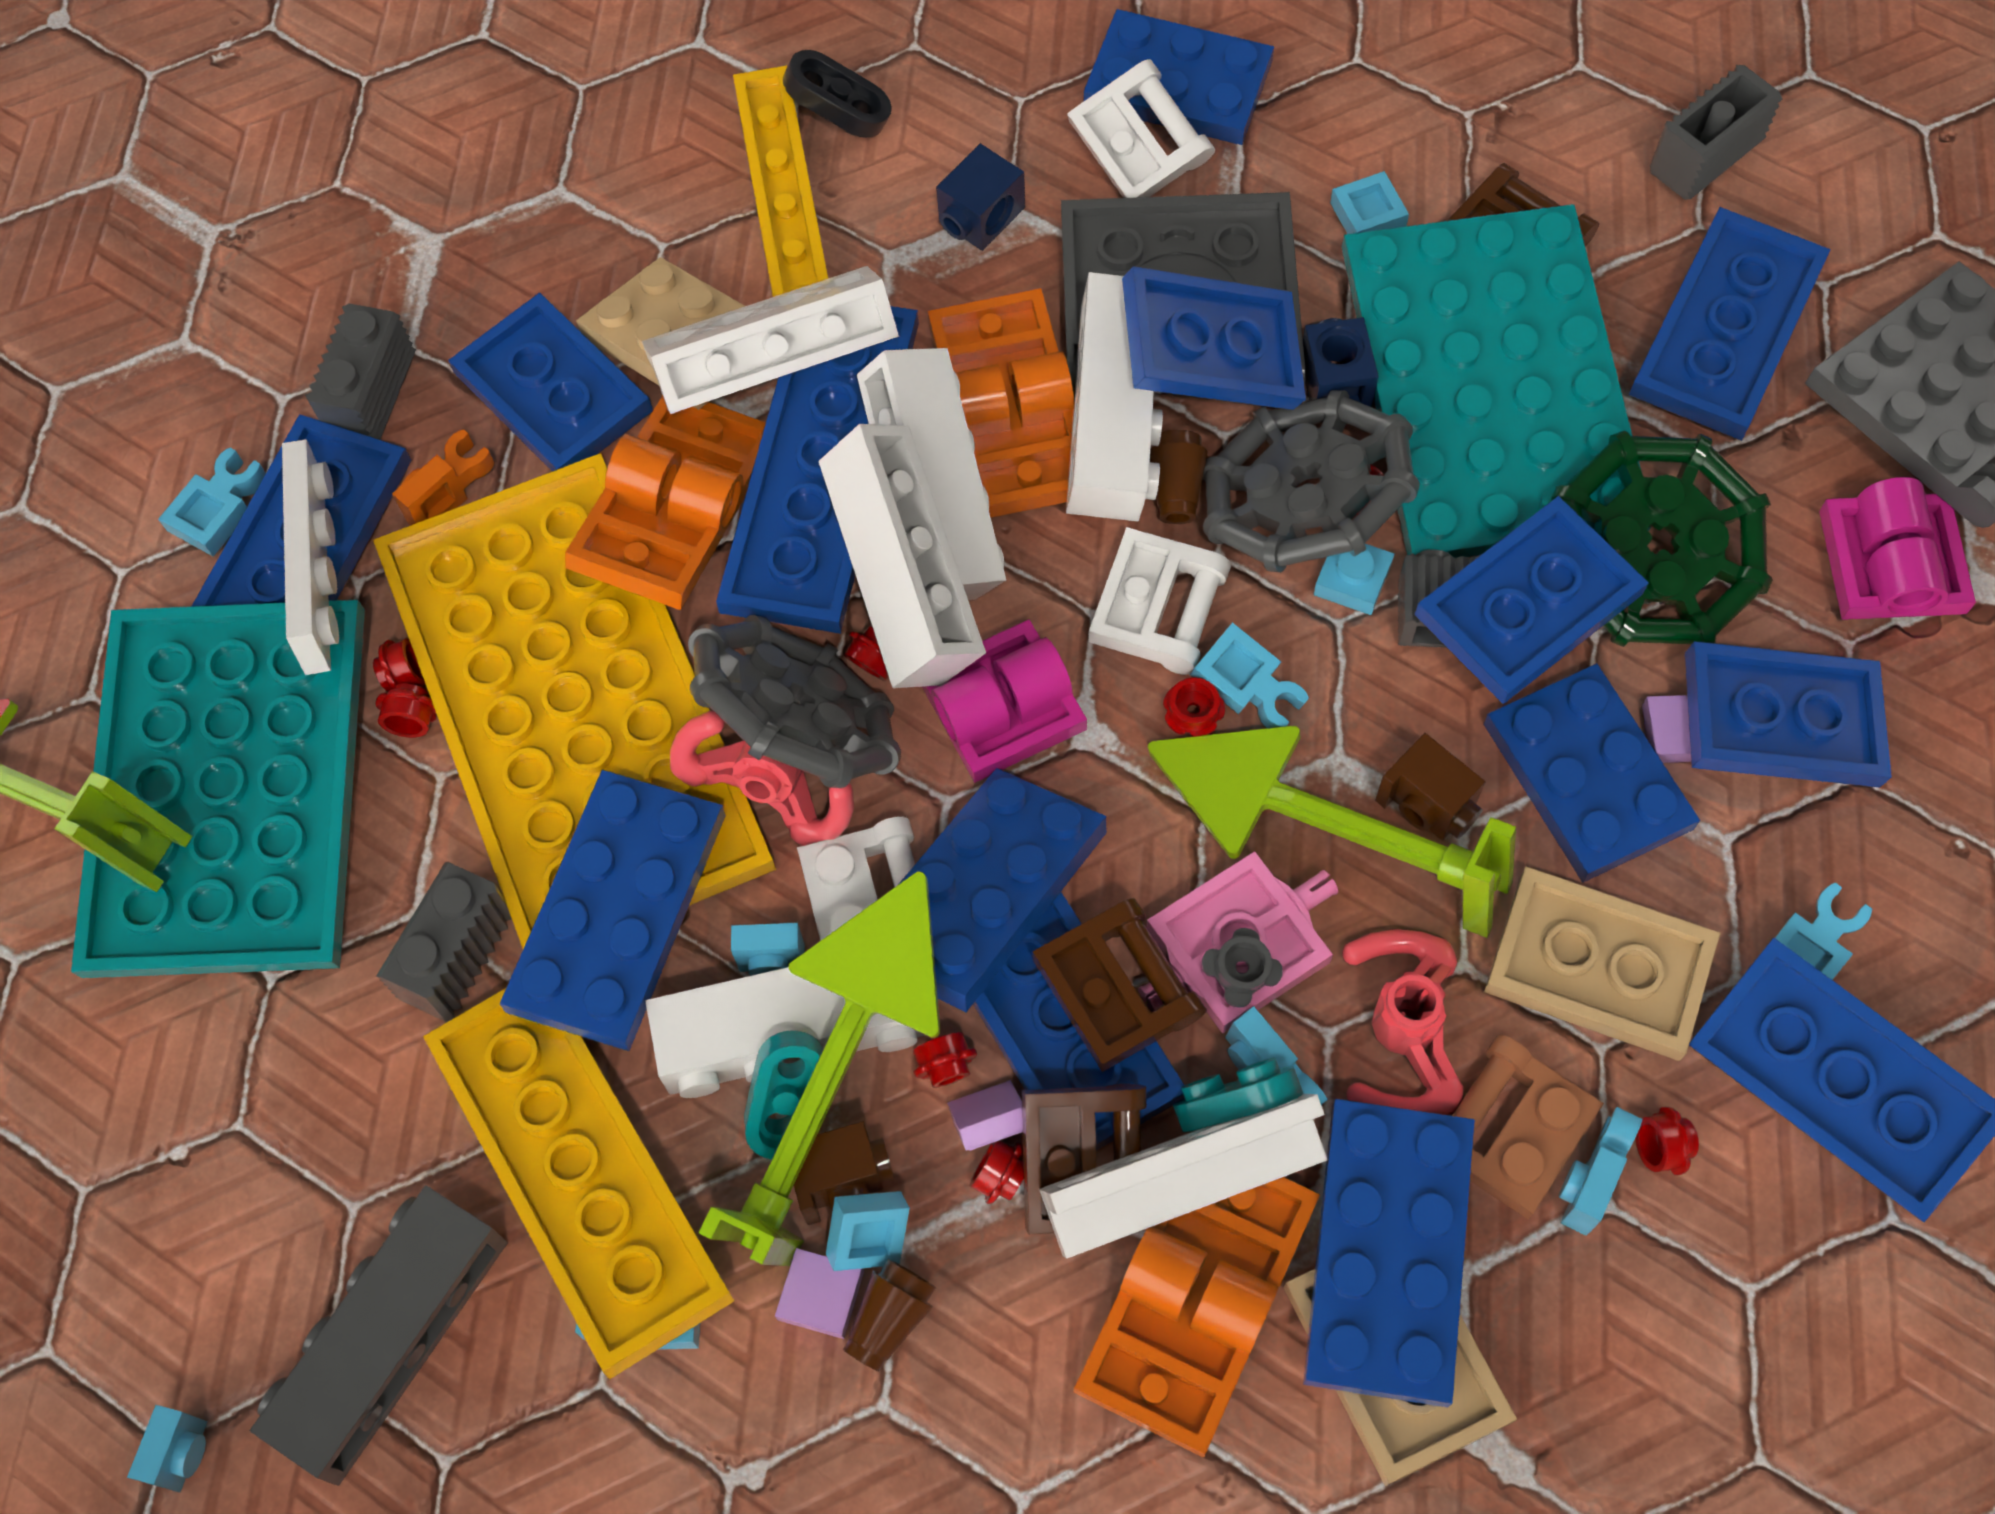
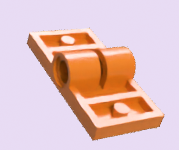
M1039 288L928 311L929 327L934 347L948 348L953 371L957 374L960 382V399L967 427L974 437V454L982 485L989 496L990 517L993 518L1067 502L1074 394L1067 360L1063 351H1058L1042 289Z
M662 396L638 436L625 434L617 443L608 464L605 489L565 552V568L682 610L746 496L766 422L710 402L699 410L695 407H690L670 414Z
M1282 1177L1147 1228L1128 1266L1118 1296L1074 1387V1393L1204 1458L1320 1194Z

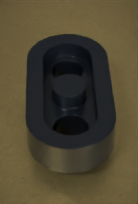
M802 50L795 53L783 75L785 90L798 104L815 112L851 135L863 138L878 135L891 114V102L881 88L818 51Z

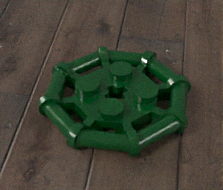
M1626 431L1610 435L1609 444L1566 485L1556 486L1551 498L1552 501L1559 496L1581 518L1594 523V530L1598 531V534L1649 582L1642 596L1603 626L1611 634V642L1621 647H1624L1628 642L1692 644L1696 641L1715 643L1716 635L1756 596L1768 593L1773 579L1767 574L1766 508L1771 506L1766 493L1759 494L1711 446L1712 439L1705 435L1698 434L1696 438L1630 436ZM1638 461L1682 463L1677 477L1660 475L1654 478L1643 476ZM1698 470L1734 506L1720 511L1693 484ZM1618 471L1625 488L1606 506L1591 500L1590 495L1612 474ZM1740 520L1741 566L1725 559V549L1729 544L1730 538L1725 525ZM1653 526L1659 531L1665 529L1672 537L1670 542L1674 547L1672 554L1665 549L1655 554L1649 549L1647 545L1652 540L1651 534L1647 531L1649 527ZM1716 577L1732 585L1705 612L1701 611L1695 595L1712 578ZM1667 602L1665 605H1675L1681 619L1640 618V611L1643 604Z

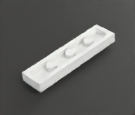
M305 439L282 443L286 639L305 675L331 671L330 645L338 644L339 630L335 613L332 607L329 606L328 595L337 593V579L334 566L330 557H327V546L335 545V530L330 512L327 508L325 509V499H330L334 496L333 482L327 463H317L308 441Z

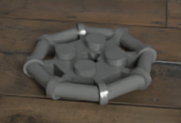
M1331 390L1328 397L1302 402L1294 410L1277 408L1268 411L1264 406L1253 412L1254 419L1217 456L1206 459L1203 480L1206 482L1207 518L1203 524V531L1212 543H1225L1264 563L1265 569L1270 572L1281 573L1287 565L1350 552L1354 557L1366 551L1365 543L1403 503H1409L1417 496L1420 482L1413 474L1409 443L1413 433L1411 424L1401 414L1388 415L1349 398V394L1345 390ZM1322 423L1321 428H1317L1314 424ZM1347 423L1372 435L1359 441L1342 432ZM1265 441L1268 442L1270 446L1250 466H1241ZM1386 456L1388 471L1384 476L1370 475L1371 464ZM1319 478L1320 480L1316 485L1306 483L1298 487L1300 483L1307 479ZM1230 490L1247 491V503L1234 510L1231 509ZM1260 526L1274 534L1266 537L1252 529ZM1322 527L1323 532L1311 535L1306 534L1305 530Z
M756 615L748 616L742 623L721 627L714 624H703L698 626L690 635L688 648L694 657L695 677L690 684L691 695L698 705L711 708L751 747L748 754L760 761L763 756L818 776L827 787L840 789L846 787L851 779L870 773L885 775L891 773L899 764L901 749L893 739L890 720L894 712L893 704L886 694L881 692L875 693L836 656L838 649L827 643L825 647H821L771 626L770 621L766 617ZM743 648L746 655L743 656L735 650ZM856 727L866 728L867 735L858 730Z

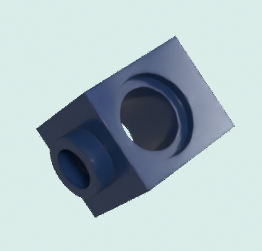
M981 143L936 186L939 223L955 239H965L982 251L1025 208L1024 171Z
M1364 317L1347 320L1330 318L1317 324L1305 325L1303 348L1305 384L1309 401L1328 397L1331 390H1345L1348 392L1349 398L1372 408L1379 376ZM1331 361H1337L1343 364H1334Z

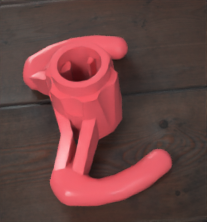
M708 711L690 719L677 732L670 748V769L685 784L697 787L703 784L712 785L723 782L739 787L742 793L749 799L758 803H768L781 813L784 824L789 829L790 837L802 846L838 838L848 827L854 811L853 789L850 783L841 789L829 787L830 806L825 818L817 819L804 771L763 756L760 761L748 754L751 747L745 741L697 755L695 751L697 746L703 740L722 732L725 722L714 711Z
M1403 929L1373 932L1347 943L1343 947L1342 955L1344 961L1349 965L1357 966L1378 956L1397 953L1412 954L1419 958L1420 964L1413 972H1405L1396 981L1386 982L1383 986L1371 1023L1376 1039L1390 1052L1405 1055L1427 1089L1420 1097H1402L1383 1093L1358 1082L1348 1087L1347 1100L1442 1115L1453 1114L1462 1101L1464 1087L1444 1051L1443 1023L1447 1015L1445 1014L1443 1004L1446 994L1441 987L1445 979L1453 975L1457 966V958L1452 945L1446 939L1422 931ZM1405 1015L1410 1016L1413 1020L1406 1018ZM1428 1047H1429V1058H1428V1056H1427V1054H1426V1052H1425V1050H1426Z

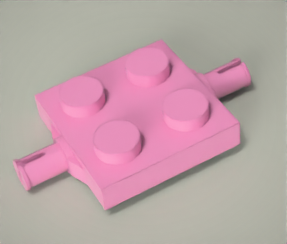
M1254 851L1147 919L1146 928L1166 955L1167 961L1187 992L1197 993L1207 1009L1206 1012L1219 1030L1224 1033L1230 1029L1234 1021L1253 1006L1257 1010L1261 1009L1330 964L1333 954L1313 929L1309 910L1332 895H1336L1338 887L1333 879L1328 881L1330 874L1325 870H1321L1317 875L1293 890L1290 886L1274 877ZM1249 928L1258 933L1260 941L1268 948L1271 958L1280 962L1283 974L1277 985L1262 987L1252 995L1249 1005L1236 1008L1230 1006L1225 1001V990L1215 977L1207 976L1203 972L1201 963L1206 951L1209 949H1221L1232 938L1236 930ZM1238 962L1236 970L1239 973H1246L1248 966L1244 962ZM1150 982L1138 988L1143 1001L1146 1002L1148 1000L1147 1007L1152 1012L1164 1005Z

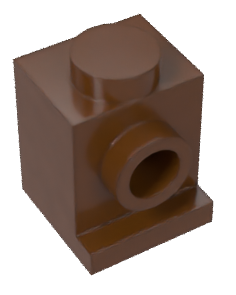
M1424 733L1383 775L1375 801L1384 809L1392 801L1396 802L1399 805L1401 814L1411 825L1421 831L1430 830L1442 841L1450 833L1459 839L1469 830L1483 811L1476 803L1486 781L1428 734Z
M864 1121L817 1134L794 1183L799 1208L808 1226L821 1222L818 1212L819 1208L830 1205V1209L833 1211L835 1197L870 1194L883 1189L882 1181L894 1178L883 1138L870 1142Z

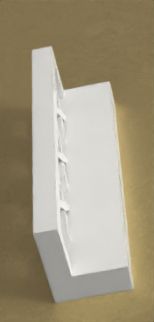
M868 266L658 335L642 341L647 358L654 369L669 413L672 414L899 337L883 280Z
M1303 1093L1300 1097L1278 1107L1193 1131L1040 1188L1039 1190L1062 1256L1066 1259L1327 1161L1326 1153L1313 1120L1325 1115L1318 1095Z

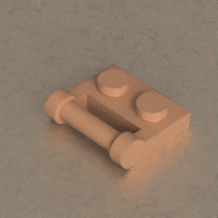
M1497 1035L1486 1051L1489 1061L1452 1116L1475 1119V1133L1511 1077L1529 1088L1485 1156L1483 1157L1472 1149L1470 1181L1529 1220L1604 1103L1532 1057L1530 1052L1516 1040L1505 1035Z

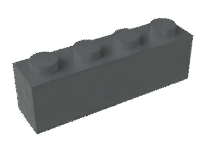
M427 1185L424 1186L417 1197H410L398 1208L389 1225V1232L391 1234L375 1256L365 1258L352 1272L346 1285L348 1294L331 1317L326 1316L322 1318L311 1329L302 1346L304 1355L287 1378L279 1379L265 1393L257 1410L259 1418L249 1430L317 1479L337 1486L344 1480L508 1244L493 1228Z

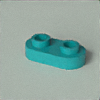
M784 1031L771 1036L762 1044L756 1057L744 1112L745 1136L749 1147L756 1154L767 1159H773L823 1052L820 1042L805 1032ZM787 1058H800L794 1063L782 1062V1060ZM774 1113L787 1115L781 1119L769 1118Z
M1270 1058L1236 1071L1239 1080L1223 1084L1220 1074H1215L1184 1085L1181 1089L1185 1099L1173 1105L1182 1132H1190L1257 1114L1303 1095V1091L1294 1066L1279 1069L1276 1058Z

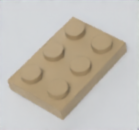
M659 257L577 319L576 323L579 331L597 348L659 385L654 369L645 353L642 341L745 307V305ZM705 402V403H702V404H699V405H696V406H693V407H695L696 409L699 410V409H701L704 405H706L708 402Z
M1526 866L1520 877L1484 992L1680 1061L1687 1054L1720 932Z
M1315 1269L1286 1282L1283 1287L1307 1335L1309 1333ZM1459 1315L1453 1404L1448 1408L1336 1390L1385 1487L1517 1420L1461 1315Z

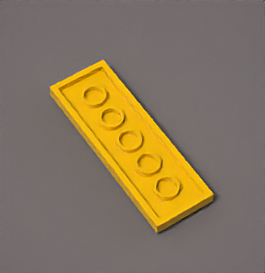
M505 988L424 1035L423 1038L603 1373L609 1379H612L734 1302V1299L583 1038L505 1013L500 1005L506 990Z

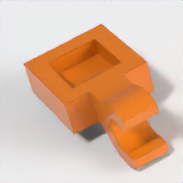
M464 429L454 433L447 440L444 448V460L436 454L422 468H417L409 473L401 486L392 493L409 525L459 507L468 499L464 489L476 479L487 475L493 468L495 462L490 451L485 447L480 449L474 456L463 458L464 454L474 446L468 432Z

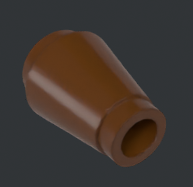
M1169 430L1161 432L1159 445L1150 448V462L1160 464L1156 498L1158 508L1160 509V520L1164 523L1187 524L1196 520V509L1198 507L1208 451L1202 446L1201 436L1193 431Z
M888 1258L880 1273L872 1271L849 1334L850 1338L843 1350L859 1362L879 1372L884 1362L892 1356L932 1309L933 1306L928 1301L936 1287Z

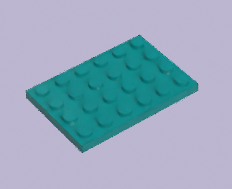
M1575 204L1344 235L1341 248L1356 318L1364 317L1379 376L1374 396L1375 408L1388 415H1403L1413 429L1409 443L1413 474L1419 480L1420 488L1413 501L1403 503L1397 509L1407 555L1412 553L1417 555L1425 550H1442L1454 558L1482 555L1550 503L1556 486L1566 485L1609 444L1610 435L1626 431L1630 436H1633ZM1618 471L1612 474L1590 495L1591 500L1606 506L1625 488ZM1583 519L1589 526H1591L1594 529V523Z
M358 600L329 601V606L332 607L338 624L339 642L338 644L330 645L331 671L305 675L286 639L285 603L111 610L93 772L110 778L190 834L192 838L186 848L172 842L153 871L154 875L164 881L158 892L139 885L86 849L84 850L71 967L72 973L80 978L340 968L365 609Z

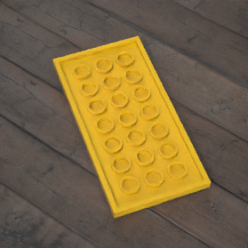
M601 453L373 539L523 949L601 770L723 806L726 816L689 905L776 870L749 802L739 787L723 782L712 785L703 784L697 787L690 786L678 779L670 769V748L677 732L690 719L710 710L708 707L698 705L690 693V684L695 674L665 604L565 568V552L605 489L607 466ZM718 733L703 740L695 751L698 755L724 747L725 745Z

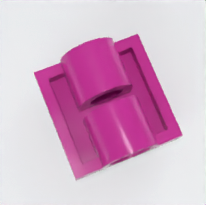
M1910 477L1890 478L1868 486L1859 494L1858 498L1826 499L1819 513L1842 620L1967 614L1975 605L1976 600L1954 509L1937 494L1925 495L1921 481Z
M1030 619L983 640L986 653L943 685L922 687L974 783L989 777L996 768L1000 770L1008 768L1087 730V718L1073 696L1072 684L1058 651L1048 638H1040Z

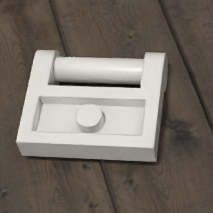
M1151 59L1144 60L1067 113L1069 122L1123 198L1150 197L1186 171L1203 165L1215 153V148L1206 135L1197 134L1159 80L1162 74ZM1133 96H1143L1179 148L1168 156L1129 103L1128 100Z
M1126 527L1089 629V643L1161 663L1164 668L1177 674L1190 675L1199 662L1201 653L1197 646L1217 587L1224 585L1231 568L1230 561L1223 555L1213 551ZM1181 571L1191 574L1195 579L1175 637L1172 638L1158 634L1157 631L1177 574Z
M888 818L877 823L873 828L839 836L833 840H824L797 847L820 941L878 900L867 857L882 853L886 854L894 887L901 882L915 865L910 848L914 835L908 818Z

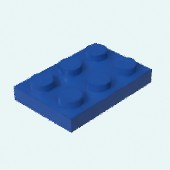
M1116 9L1084 89V101L1144 60L1151 59L1162 74L1159 81L1198 135L1205 134L1206 137L1243 145L1273 61L1274 46ZM1135 95L1128 100L1142 121L1163 126L1142 95Z
M1135 266L1124 275L1122 284L1133 388L1294 410L1306 400L1291 291Z
M540 292L448 360L454 374L551 471L597 455L653 411L649 397Z
M1558 496L1421 600L1417 605L1415 616L1504 704L1642 596L1649 582Z
M1696 641L1686 650L1685 666L1692 768L1881 787L1892 778L1880 661Z
M1597 663L1487 714L1483 725L1582 883L1693 831L1700 822L1699 817Z

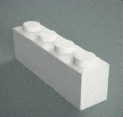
M1089 272L1081 304L1066 514L1138 522L1145 500H1155L1158 491L1160 464L1150 462V446H1158L1160 442L1163 410L1153 409L1154 393L1161 392L1133 388L1122 284L1124 276Z
M948 348L884 350L857 374L868 423L909 426L968 600H976L1006 581L1004 556L1001 547L996 541L989 513V496L981 482L974 454V437L967 427L960 399V382L957 374L953 371Z
M858 424L818 462L892 688L941 686L983 656L986 651L909 426Z
M789 967L645 1000L658 1076L670 1095L679 1093L683 1098H697L712 1094L720 1089L719 1083L746 1077V1080L751 1082L760 1047L768 1038L784 1031L805 1032L816 1038L824 1050L845 1005L844 997L792 974L789 971ZM875 1014L871 1018L857 1051L877 1046L881 1052L899 1051L915 1045L918 1041L917 1037L925 1036V1034L881 1014ZM787 1058L782 1060V1062L794 1063L800 1058Z

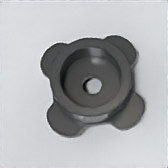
M1249 928L1236 930L1232 938L1221 949H1209L1206 951L1201 963L1203 972L1207 976L1215 977L1225 990V1001L1230 1006L1236 1008L1249 1005L1252 995L1262 987L1277 985L1283 974L1280 962L1271 958L1268 948L1260 941L1258 933ZM1238 962L1247 964L1248 971L1246 973H1239L1236 970Z

